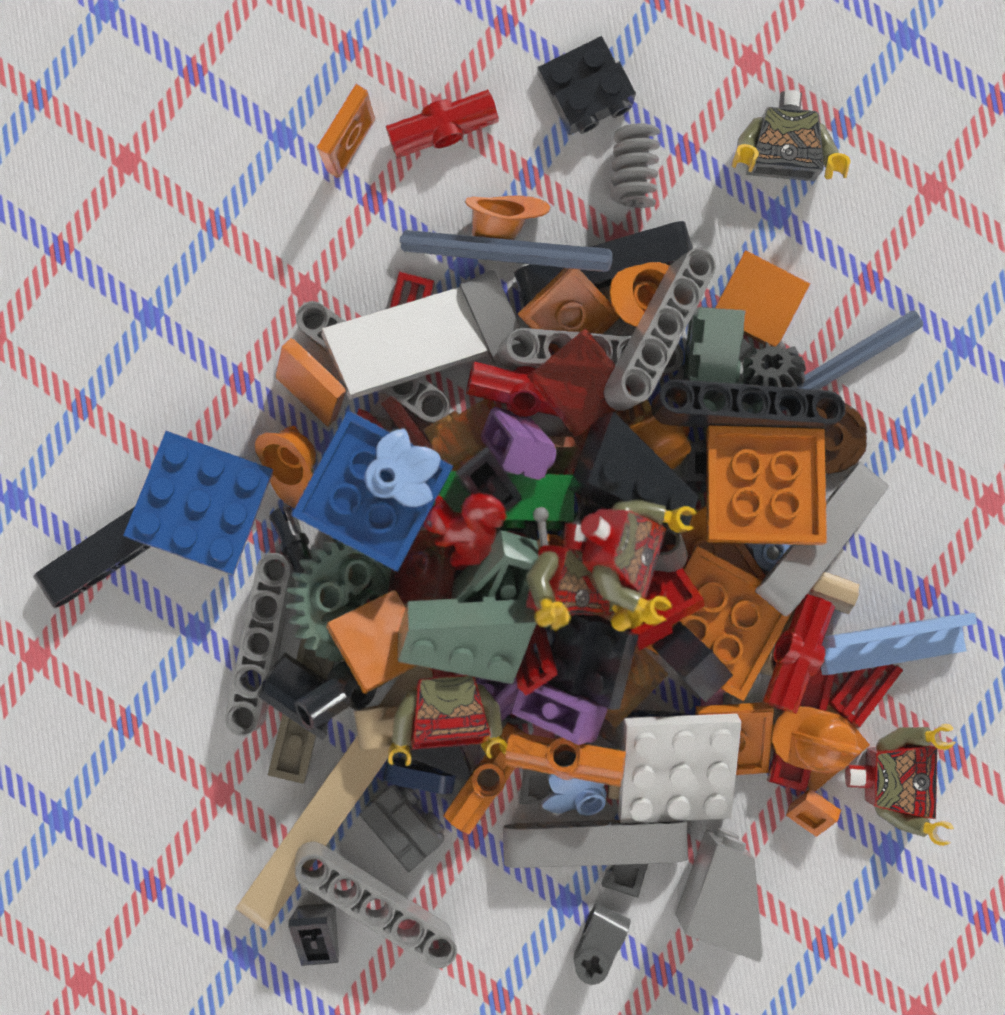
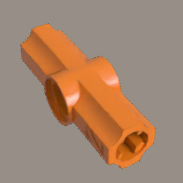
M507 722L502 729L501 736L508 743L511 731L525 732ZM499 743L491 746V758L485 754L481 761L475 765L468 781L465 782L443 814V817L451 825L470 835L495 797L503 791L505 783L516 769L515 767L505 765L506 754L501 752ZM485 769H492L498 773L500 779L496 785L486 787L480 783L478 779L479 773Z
M511 731L506 748L505 765L553 774L563 780L574 778L621 787L626 752L586 744L578 745L563 737L553 739ZM563 751H571L576 755V759L571 766L561 767L555 763L557 755Z

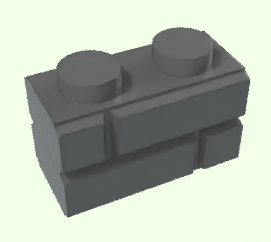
M390 784L368 803L359 815L409 873L443 843L444 835L441 831L445 828L434 813L430 811L425 814L416 804L420 798L412 788Z

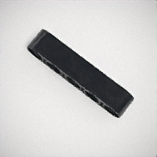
M677 221L591 246L612 251L613 259L610 270L601 272L580 269V271L597 289L611 286V281L615 275L625 268L650 262H661L670 266L674 261L693 249L685 221ZM529 264L517 269L514 272L523 306L525 307L564 268Z
M678 379L665 383L651 405L654 418L661 424L700 428H708V426L824 429V433L843 418L846 410L841 396L827 390ZM665 397L674 398L680 408L676 409L669 406ZM703 400L713 402L717 411L709 410ZM741 402L749 404L754 414L745 411ZM779 405L785 406L789 410L791 417L783 414ZM817 408L822 409L826 413L827 419L819 415Z
M134 507L34 574L33 578L53 608H58L70 602L151 548V546L123 536Z

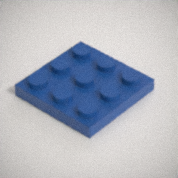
M347 411L291 516L398 571L453 466L440 459L437 471L425 481L432 493L433 499L424 505L408 507L401 504L394 497L380 498L375 496L366 486L365 473L369 465L376 460L378 443L390 432ZM382 471L379 473L380 479L383 482H392L393 478L389 472Z
M165 431L123 536L234 576L274 471L269 467Z

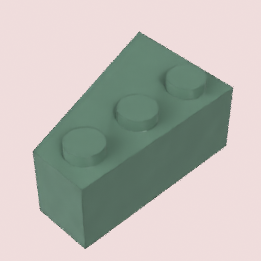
M696 308L687 328L683 380L732 384L738 382L741 367L739 354L744 334L746 310ZM703 400L709 410L717 411L713 402Z
M501 530L491 545L489 555L480 564L468 565L436 600L458 599V603L483 602V597H495L496 601L520 600V595H528L530 590L526 577L538 558L537 541Z
M520 595V600L496 601L495 597H483V602L458 603V599L408 602L398 631V662L513 684L537 623L535 609L526 608L528 595Z

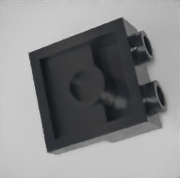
M603 36L537 67V74L569 136L578 131L580 134L587 133L597 127L600 120L610 115L613 118H617L632 108L636 92L620 61L615 62Z
M569 614V622L556 630L553 629L556 638L551 652L557 675L549 680L548 683L569 695H583L608 710L620 709L639 635L628 629L624 631L615 630L611 621L598 615Z

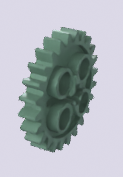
M336 540V544L335 542H324L323 550L311 549L313 561L308 559H301L299 561L305 571L303 573H292L291 576L299 583L297 587L287 588V592L296 597L295 601L286 604V608L296 610V615L288 621L289 624L301 626L295 633V637L307 638L304 644L305 649L316 650L315 656L341 662V660L345 661L327 630V623L366 604L368 599L373 601L393 591V587L400 582V578H390L389 574L393 571L392 568L384 564L382 565L377 560ZM351 567L353 571L352 579L349 581L348 571ZM324 589L325 598L321 604L319 596L321 590ZM397 592V594L401 598L402 593Z

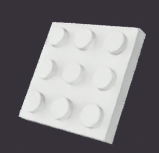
M738 714L624 718L622 751L626 752L623 780L619 790L618 817L620 823L731 818L741 732V720Z

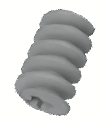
M638 123L625 125L615 131L614 140L617 144L614 145L613 154L616 158L612 162V169L615 173L611 176V183L614 187L610 190V197L613 201L633 208L655 206L656 200L646 197V194L656 192L657 186L648 183L647 179H653L658 176V171L648 168V165L656 164L659 161L657 155L649 153V151L659 149L660 142L650 139V137L661 133L659 128L650 124Z

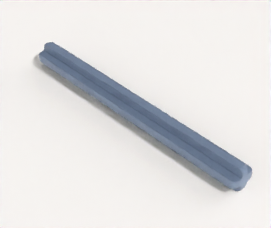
M405 230L402 236H400L401 249L404 252L601 272L610 270L613 259L612 251L604 248Z
M916 311L908 312L805 375L804 387H800V389L819 390L922 328L923 321ZM779 405L781 412L787 409L785 406ZM752 407L746 410L748 413L754 414Z

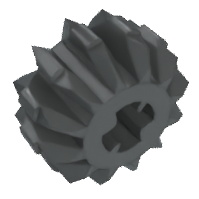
M781 340L776 347H771L766 341L764 349L759 350L752 347L751 357L744 358L742 364L743 374L741 375L743 384L787 388L804 387L805 361L799 356L795 346L786 349V345Z

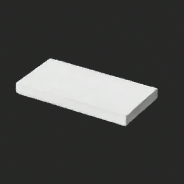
M460 287L322 328V337L342 384L346 388L349 400L487 356L489 352L488 346Z

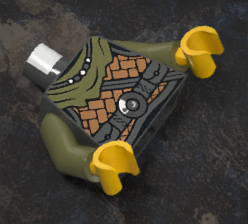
M785 90L780 93L779 107L766 108L762 117L754 118L738 137L737 148L731 167L736 168L737 163L741 162L748 165L746 175L814 182L824 167L826 168L825 179H832L833 171L840 172L843 178H847L851 161L847 155L839 153L826 126L820 123L818 112L801 110L802 93L796 90Z

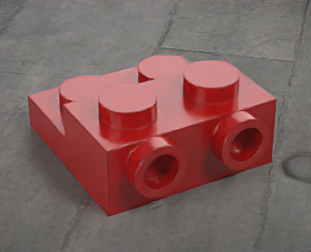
M664 546L660 551L668 552L670 550L667 546ZM682 568L674 572L654 570L647 596L642 599L650 601L662 596L670 601L671 608L663 611L654 607L656 614L666 619L663 622L650 625L643 621L641 625L634 629L628 628V630L639 635L636 644L639 651L673 633L672 624L705 607L703 597ZM609 611L608 616L614 614V611Z

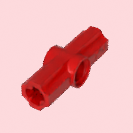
M487 89L454 102L448 99L435 101L425 106L420 114L385 127L394 154L398 159L431 146L437 149L452 146L459 142L465 134L498 123L499 116L492 94Z
M474 362L470 370L466 394L507 404L509 410L518 416L528 417L542 412L566 419L578 420L585 398V389L544 379L537 369L529 366L518 367L511 371Z
M806 594L797 605L789 630L781 634L774 647L773 658L777 663L763 701L768 705L797 714L809 678L820 670L825 659V648L822 642L835 609L831 602Z

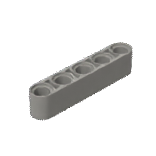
M704 248L690 250L674 261L665 273L605 385L604 397L613 409L618 411L627 410L647 400L652 394L715 273V260L711 253ZM642 354L645 356L647 363L643 360ZM625 384L629 386L631 395L627 392Z
M491 270L459 285L488 346L494 366L513 371L515 369L502 364L497 350L500 342L511 332L520 329V326L495 271ZM512 341L511 347L514 354L519 357H525L526 352L523 344L519 341ZM542 412L530 416L546 436L558 437L566 433L561 417Z
M315 301L304 303L296 313V322L301 331L308 339L329 353L322 337V328L345 322V320L323 304ZM321 314L324 316L323 324L319 328H307V320L311 315ZM422 377L412 380L413 388L405 395L395 393L394 386L379 390L426 425L437 427L444 424L449 418L450 405L447 397L442 391ZM432 399H437L443 403L442 412L435 417H429L423 413L425 403Z
M520 328L511 332L500 342L497 352L502 364L512 369L529 366L538 371L565 373L583 371L594 375L611 376L621 357V350L626 348L631 336ZM512 341H519L523 344L526 352L525 357H519L514 354L511 347ZM549 343L555 344L560 348V360L554 359L550 355L548 350ZM677 344L660 378L675 372L683 364L684 355L679 344ZM586 346L595 350L597 355L596 363L591 362L586 357ZM642 354L643 360L647 363L645 356Z
M858 462L826 500L827 543L823 546L790 545L759 584L755 592L785 617L789 615L886 492L889 485L861 462Z
M269 553L259 560L256 567L225 713L227 728L238 736H245L259 729L266 718L268 703L259 698L261 686L258 690L251 689L246 684L245 677L249 670H254L260 674L263 680L278 661L289 609L286 608V604L290 603L292 595L287 592V588L293 587L295 581L291 576L295 571L288 556L284 554ZM278 559L284 564L285 573L280 580L276 581L270 577L268 568L274 560ZM267 596L273 597L277 603V611L272 617L264 615L261 610V602ZM258 633L265 634L269 639V648L265 653H260L254 648L253 640ZM241 707H246L252 711L254 721L251 726H245L239 722L238 711Z
M620 820L507 824L503 826L504 865L510 868L684 862L688 860L687 821L621 824Z
M308 842L297 850L295 855V876L303 887L431 967L444 968L455 960L457 946L451 928L446 922L321 843ZM309 859H318L323 863L319 869L309 871L302 866ZM342 879H349L354 882V885L348 890H339L335 887V884ZM380 899L385 902L384 906L378 910L367 908V904L372 900ZM406 919L416 921L415 925L410 929L403 930L398 927ZM437 939L446 940L445 945L441 948L433 949L429 947Z

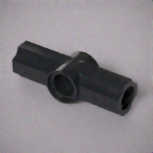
M342 661L331 669L325 683L293 702L295 712L300 717L303 725L311 731L348 707L353 710L365 708L372 702L377 689L382 685L364 694L346 661Z

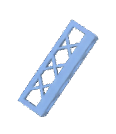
M975 613L950 615L825 636L822 642L825 648V659L821 667L822 675L965 652L967 650L962 626L977 624Z

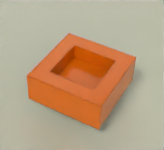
M809 789L789 805L786 816L817 837L838 822L841 810L823 796Z

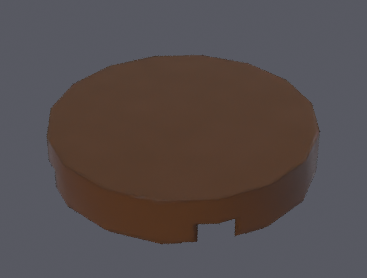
M845 403L846 410L843 418L825 433V474L846 471L857 464L866 452V433H868L866 423L860 413L847 403ZM817 408L819 415L827 419L826 413L822 409Z

